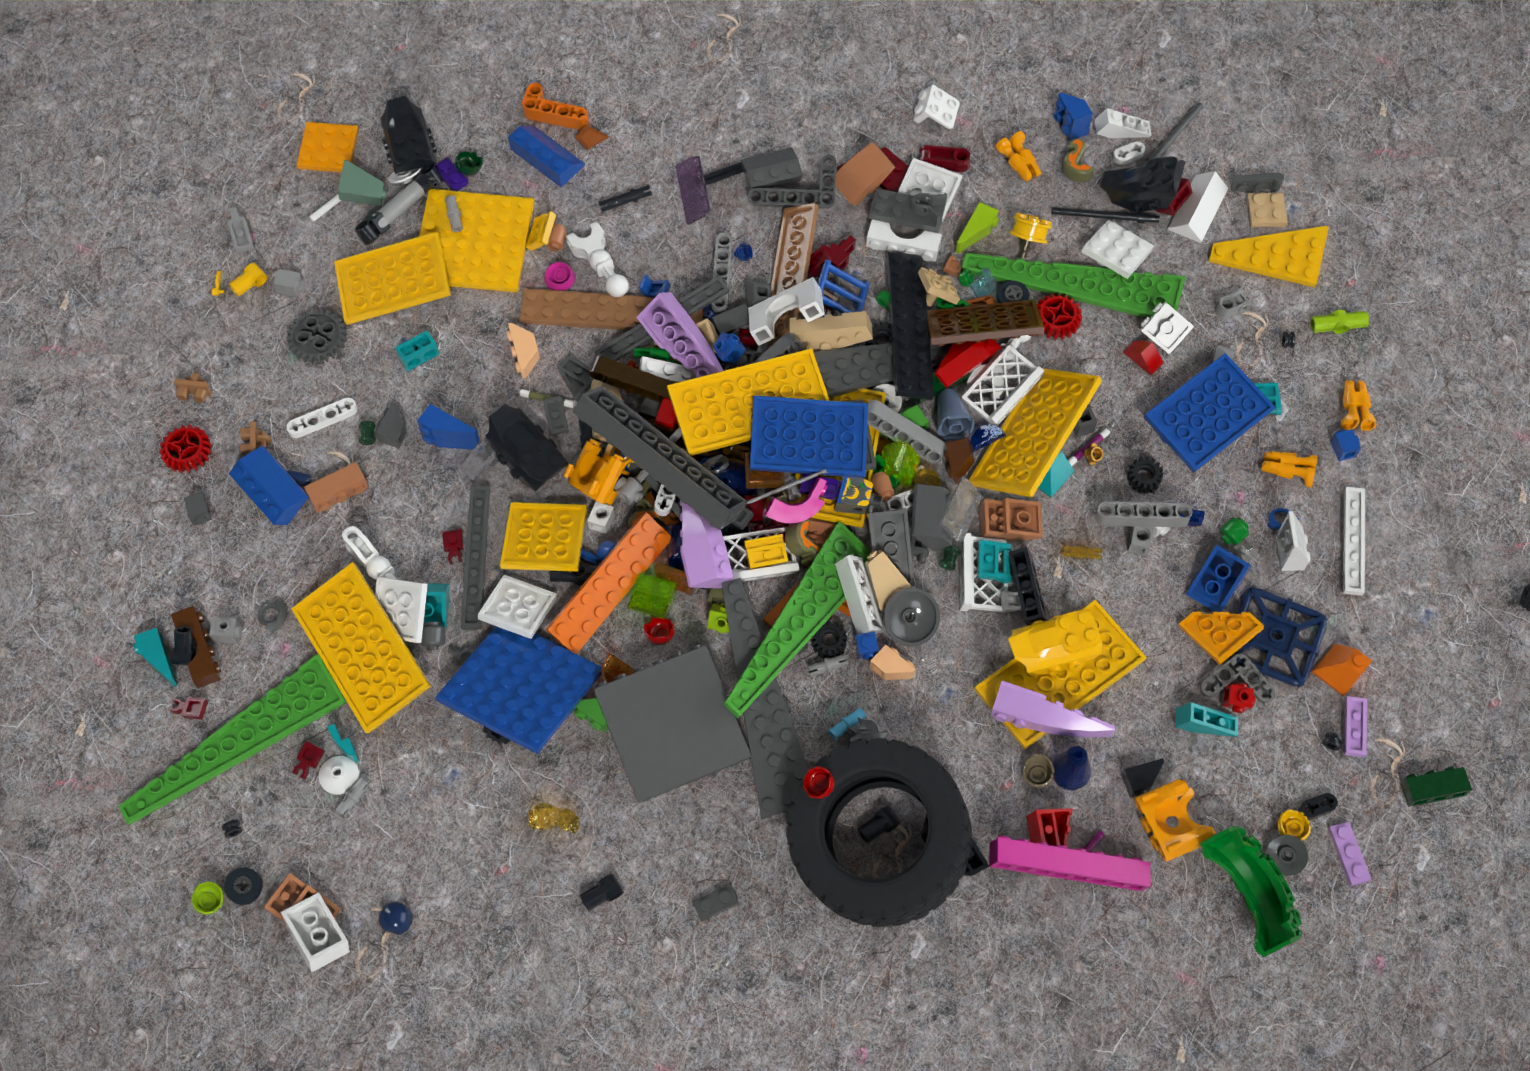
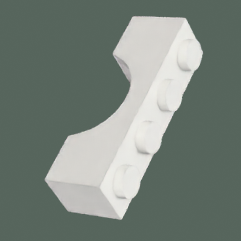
M872 219L867 235L866 247L874 250L879 249L894 253L922 256L925 261L936 262L942 234L923 231L916 238L904 239L892 232L889 223Z

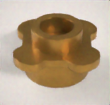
M1092 443L1088 449L1084 450L1083 454L1089 460V465L1093 466L1103 458V451L1096 443Z

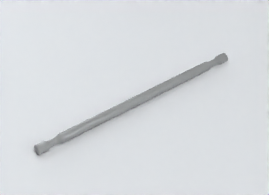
M824 469L750 499L747 504L817 477L820 474L826 473L827 470Z

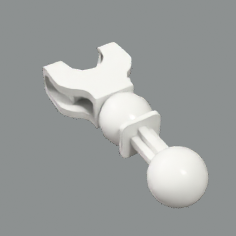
M596 221L589 224L591 235L586 238H579L574 233L566 235L567 245L572 254L577 258L586 259L591 268L597 271L599 277L605 276L608 294L617 298L624 296L628 291L629 283L623 275L615 274L613 271V260L610 254L604 250L606 240L604 230Z
M1025 335L1016 339L1010 338L1007 345L1001 343V349L992 356L988 364L980 365L973 370L967 381L966 388L969 389L1009 345L1016 350L1020 343L1030 340L1031 336ZM1008 352L1005 356V363L1015 362V356ZM1006 366V374L1007 370H1009L1013 366ZM995 367L993 369V376L1004 375L1003 367ZM995 379L994 387L1005 388L1004 379ZM983 380L981 384H988L992 387L991 380ZM1005 391L995 392L996 401H1001Z
M350 526L343 531L342 537L346 543L348 553L367 570L370 577L377 580V577L397 579L394 576L395 571L389 560L379 556L378 551L358 528ZM350 533L357 534V537L348 539Z

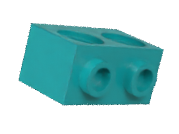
M428 330L395 347L398 359L407 372L439 355L437 344Z

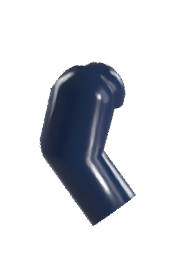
M711 304L703 308V319L708 318L712 322V317L716 316V313L711 310Z

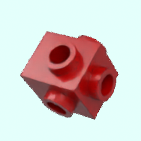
M1243 683L1230 684L1224 687L1223 707L1232 708V711L1236 713H1244V711L1252 709L1255 703L1254 689L1248 688V685Z

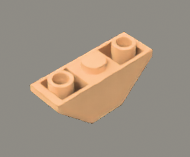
M508 323L510 331H506L508 341L513 342V346L510 347L512 356L517 357L518 360L515 362L517 373L521 372L522 379L527 378L540 359L535 336L533 333L513 323Z

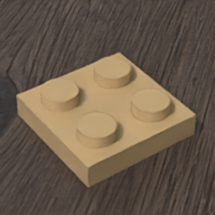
M1248 193L1247 204L1250 227H1286L1288 222L1284 193Z

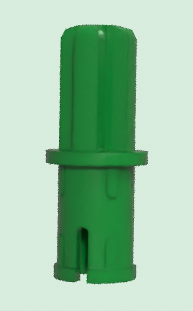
M654 346L651 348L634 349L635 358L644 356L657 360L671 359L669 352Z

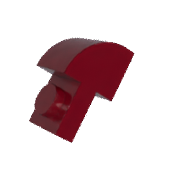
M850 235L846 240L843 239L838 246L835 243L831 244L829 251L833 266L844 270L849 265V255L855 250V238Z

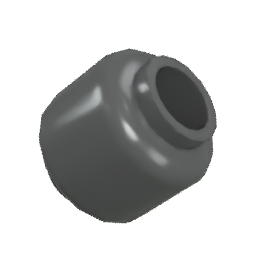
M425 622L420 644L427 646V650H439V646L445 644V627L440 625V622Z

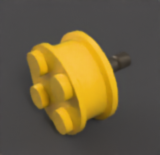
M1019 212L1014 215L1013 230L1009 231V234L1024 239L1019 257L1026 258L1031 241L1047 244L1046 236L1048 229L1052 228L1051 221L1045 219L1040 221L1037 216L1028 214L1027 217L1026 214Z

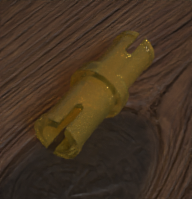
M1063 545V551L1071 552H1063L1062 557L1080 558V560H1084V558L1101 560L1102 558L1101 554H1094L1102 553V548L1085 547V545L1080 547Z

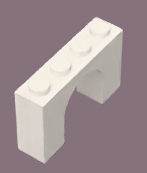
M814 277L748 308L750 333L758 345H762L775 338L774 325L777 319L790 309L799 307L807 322L824 315L822 290Z

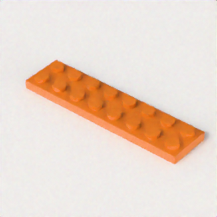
M643 512L545 630L566 649L577 654L672 540V537L647 512Z

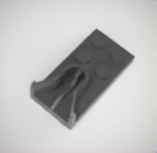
M876 188L868 218L939 233L946 207L947 193L944 192V194L936 195L919 193L912 196Z
M907 509L866 512L869 523L871 551H883L911 586H915Z

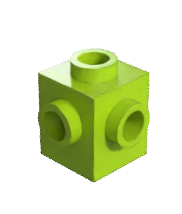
M713 603L709 613L708 629L716 630L718 633H730L725 604Z

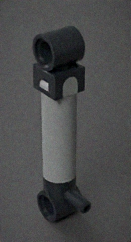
M432 164L423 168L416 179L377 212L373 211L365 218V221H362L355 227L354 231L365 245L376 241L379 234L383 235L391 228L390 224L428 191L442 184L444 179L436 167Z

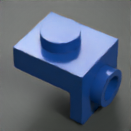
M644 275L639 289L644 296L655 298L659 293L668 292L670 283L668 280L651 281L648 275Z

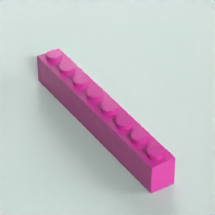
M998 836L990 842L989 867L1135 891H1143L1151 887L1150 862H1145L1142 858L1127 859L1123 855L1118 854L1109 856L1101 851L1091 853L1086 852V849L1083 848L1067 849L1065 845L1048 846L1046 842L1030 843L1027 839L1012 840L1009 836Z

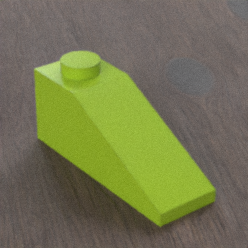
M979 202L957 241L956 253L959 254L990 234L993 227L996 228L999 224V210Z

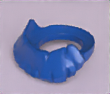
M1284 508L1274 509L1269 514L1267 526L1270 529L1279 530L1282 524L1277 522L1273 515L1278 512L1288 514L1289 510Z

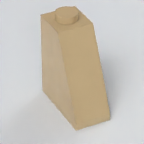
M874 550L867 556L868 560L865 561V566L877 608L883 612L892 595L899 590L911 588L912 586L883 551Z

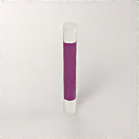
M1107 428L1103 429L1068 459L1071 466L1084 456L1085 449H1088L1092 443H1100L1110 434V431Z

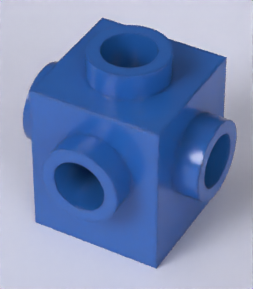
M721 333L713 345L717 356L722 361L735 364L746 350L741 344L739 337L732 333Z

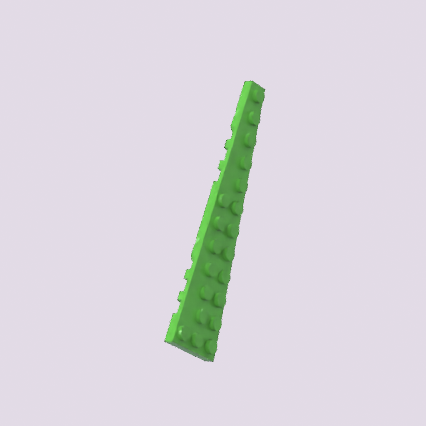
M966 253L961 272L969 269L973 275L1004 283L1007 281H1018L1028 289L1048 294L1053 293L1056 296L1060 293L1061 297L1067 295L1068 299L1074 298L1076 301L1143 318L1147 316L1151 318L1155 313L1153 309L1160 302L1162 304L1167 302L1177 311L1186 277L1168 274L1159 276L1152 275L1149 272H1145V274L1133 272L1127 279L1110 268L1055 262L1053 264H1046L1037 260L1035 262H1027L1024 259L1018 258L1017 260H1008L1006 257Z
M840 521L833 528L723 703L737 718L745 712L846 600L835 564L848 555L861 557L864 565L865 561L868 560L867 556L872 551Z
M316 654L299 667L296 673L282 680V683L275 689L269 690L266 696L248 706L245 711L239 713L200 743L199 747L194 751L188 752L176 765H171L159 778L153 779L146 787L141 788L118 807L126 823L131 825L346 704L345 699L320 656Z

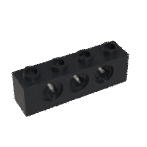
M1027 547L1008 552L1025 624L1029 626L1038 620L1047 621L1031 552Z

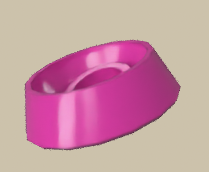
M562 262L551 264L544 274V283L551 290L565 291L575 281L573 269Z

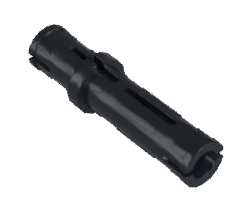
M649 184L599 201V206L607 204V206L600 208L601 212L603 213L630 202L635 203L638 202V199L652 196L651 191L644 193V191L650 189Z

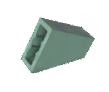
M344 160L338 189L339 200L382 206L383 200L387 198L384 182L353 163Z

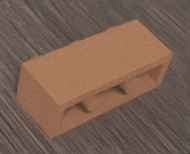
M356 462L304 486L317 513L326 511L332 505L342 503L349 497L361 494L369 488Z

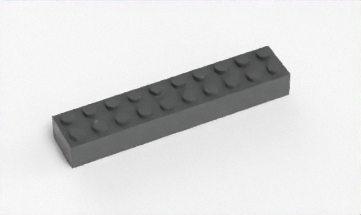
M600 386L582 394L573 413L582 422L587 423L594 432L603 436L609 444L618 448L624 456L633 460L639 468L649 473L654 480L664 485L669 492L679 497L684 504L694 509L696 514L710 522L711 526L721 530L739 518L748 501L605 387Z

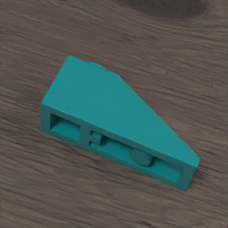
M157 627L134 635L136 643H133L135 653L137 655L140 654L173 687L177 686L162 635Z
M1190 702L1176 708L1175 727L1194 733L1237 737L1238 717Z

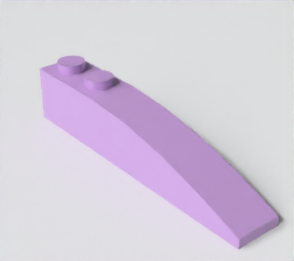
M671 292L659 293L636 317L656 344L669 352L671 357L679 360L686 369L695 373L696 377L723 371L705 337Z
M680 500V505L682 506V513L680 514V521H682V529L680 530L682 546H680V552L688 585L693 588L721 589L722 583L734 579L721 530L711 526L710 522L696 514L694 509Z
M1001 681L991 716L997 721H1007L1021 729L1028 728L1048 734L1092 738L1112 737L1116 726L1093 716L1086 718L1077 709H1065L1063 707L1064 704L1059 701L1052 703L1045 700L1046 696Z

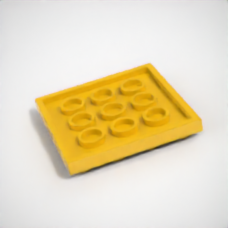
M511 502L500 561L501 569L578 572L587 505Z

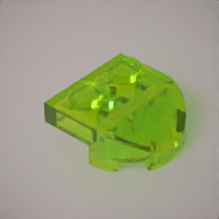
M895 442L887 444L882 452V459H885L886 467H884L886 475H894L903 487L910 486L921 459L912 446L907 442Z

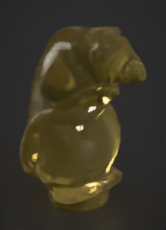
M540 803L535 805L533 810H529L528 827H532V831L535 828L549 830L556 825L561 830L570 831L574 834L580 827L579 817L568 808L561 809L551 804Z

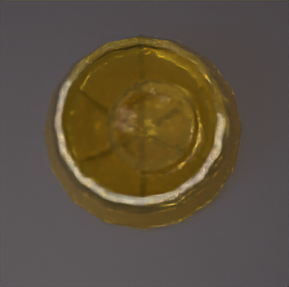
M929 468L917 469L911 475L910 489L914 490L915 484L941 487L940 477Z

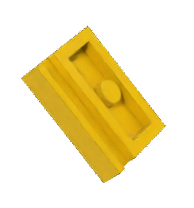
M550 211L549 214L545 213L534 218L526 244L527 249L532 251L542 247L544 244H548L556 217L555 213Z
M783 534L744 541L749 569L788 562Z

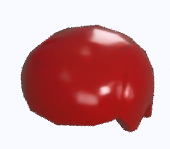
M653 617L648 624H644V634L651 643L664 645L675 634L674 624L668 618Z
M814 767L804 776L803 788L811 798H825L834 789V777L824 767Z

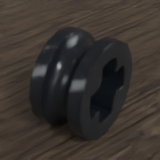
M1283 332V348H1287V346L1294 348L1295 333L1290 332L1288 334Z
M1326 733V739L1323 740L1322 744L1328 749L1339 750L1340 744L1343 742L1342 737L1335 733Z
M232 820L222 825L221 828L225 831L224 836L226 838L235 837L243 831L242 827H239V820Z

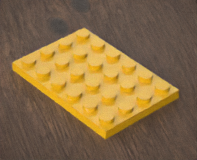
M438 232L334 261L346 325L451 296Z

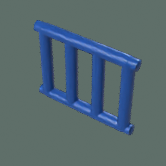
M827 259L823 264L818 281L822 293L825 286L857 304L855 312L863 311L870 285L868 281H860L833 266L831 261ZM831 272L860 288L859 297L827 280L828 273ZM822 295L823 304L840 313L853 312Z

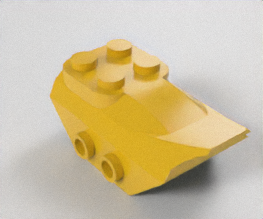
M1078 610L1057 615L1044 622L1042 620L1035 621L1032 625L1012 630L1013 634L1007 638L1015 660L1023 663L1027 673L1045 675L1050 673V675H1055L1063 669L1073 670L1102 653L1100 633L1089 610Z

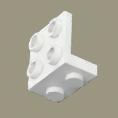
M933 84L927 89L922 90L918 96L919 101L914 110L913 120L919 124L927 117H930L947 129L953 128L959 108V101Z

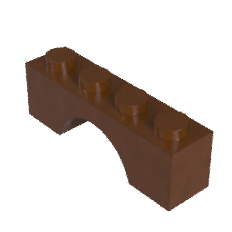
M194 606L172 613L171 617L175 629L182 626L190 627V629H193V640L198 644L196 656L187 664L196 687L201 688L219 681L218 673L221 672L218 661L214 662L213 656L216 654L212 644H208L207 639H210L207 628L202 626L204 618L201 611L197 612Z

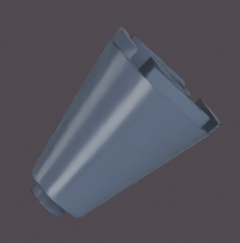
M944 389L938 397V435L943 436L948 441L963 439L965 434L969 432L970 435L975 428L974 420L954 389Z

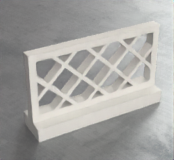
M1009 345L961 397V400L987 420L989 425L995 430L1040 380L1044 370L1040 366L1036 367ZM1008 352L1013 354L1016 362L1005 363L1006 354ZM1026 365L1031 371L1028 374H1020L1019 366ZM1006 366H1016L1017 375H1007ZM995 367H1003L1004 375L993 376V369ZM1017 378L1018 385L1008 388L1007 379ZM1004 379L1005 388H995L994 380ZM983 380H991L992 388L981 389V382ZM1005 391V400L996 401L995 392ZM992 392L993 401H983L982 393ZM971 393H979L980 402H972L967 397ZM983 405H993L994 412L989 416L983 411Z
M787 527L723 536L724 541L733 545L728 552V557L736 564L732 570L734 579L741 578V581L745 582L797 574L799 566L796 562V556L788 550L786 543V551L791 556V561L787 563L749 569V567H745L740 563L746 555V550L737 545L740 539L752 540L750 537L756 536L755 539L762 535L766 537L770 536L769 534L777 535L778 533L786 532ZM734 547L744 553L739 561L729 555Z
M964 532L959 539L960 611L975 609L1007 612L1002 611V606H996L992 599L996 595L1001 599L1000 593L1004 590L1008 591V583H1002V588L999 590L991 583L993 580L982 579L985 584L981 588L974 583V578L977 577V568L974 566V561L978 558V551L973 547V542L978 543L980 540L1007 543V540L971 536V533ZM1000 552L998 562L1002 565L1003 553ZM987 585L995 593L990 598L982 591ZM979 594L985 602L983 604H975L974 596Z

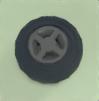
M1007 281L998 288L996 297L998 303L1029 300L1030 296L1027 287L1021 282Z

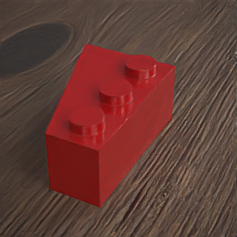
M1073 808L1035 810L1027 815L1026 820L1030 843L1046 842L1048 846L1065 845L1068 849L1067 839L1071 828L1069 823Z

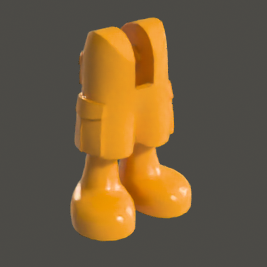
M1018 131L1013 134L1010 141L1008 138L998 141L995 148L1000 154L1009 158L1008 164L1018 173L1021 179L1027 182L1032 177L1040 176L1041 170L1032 152L1023 147L1026 138L1024 132Z
M1346 380L1344 382L1342 399L1344 409L1348 411V414L1341 420V427L1344 430L1355 429L1359 422L1360 428L1363 431L1373 430L1377 426L1375 417L1369 411L1371 400L1364 381H1357L1356 392L1353 380Z
M1264 452V462L1261 465V470L1287 479L1293 478V475L1299 476L1304 479V485L1307 488H1312L1318 455L1297 457L1296 453ZM1295 465H1301V466H1304V467H1306V468L1295 467Z

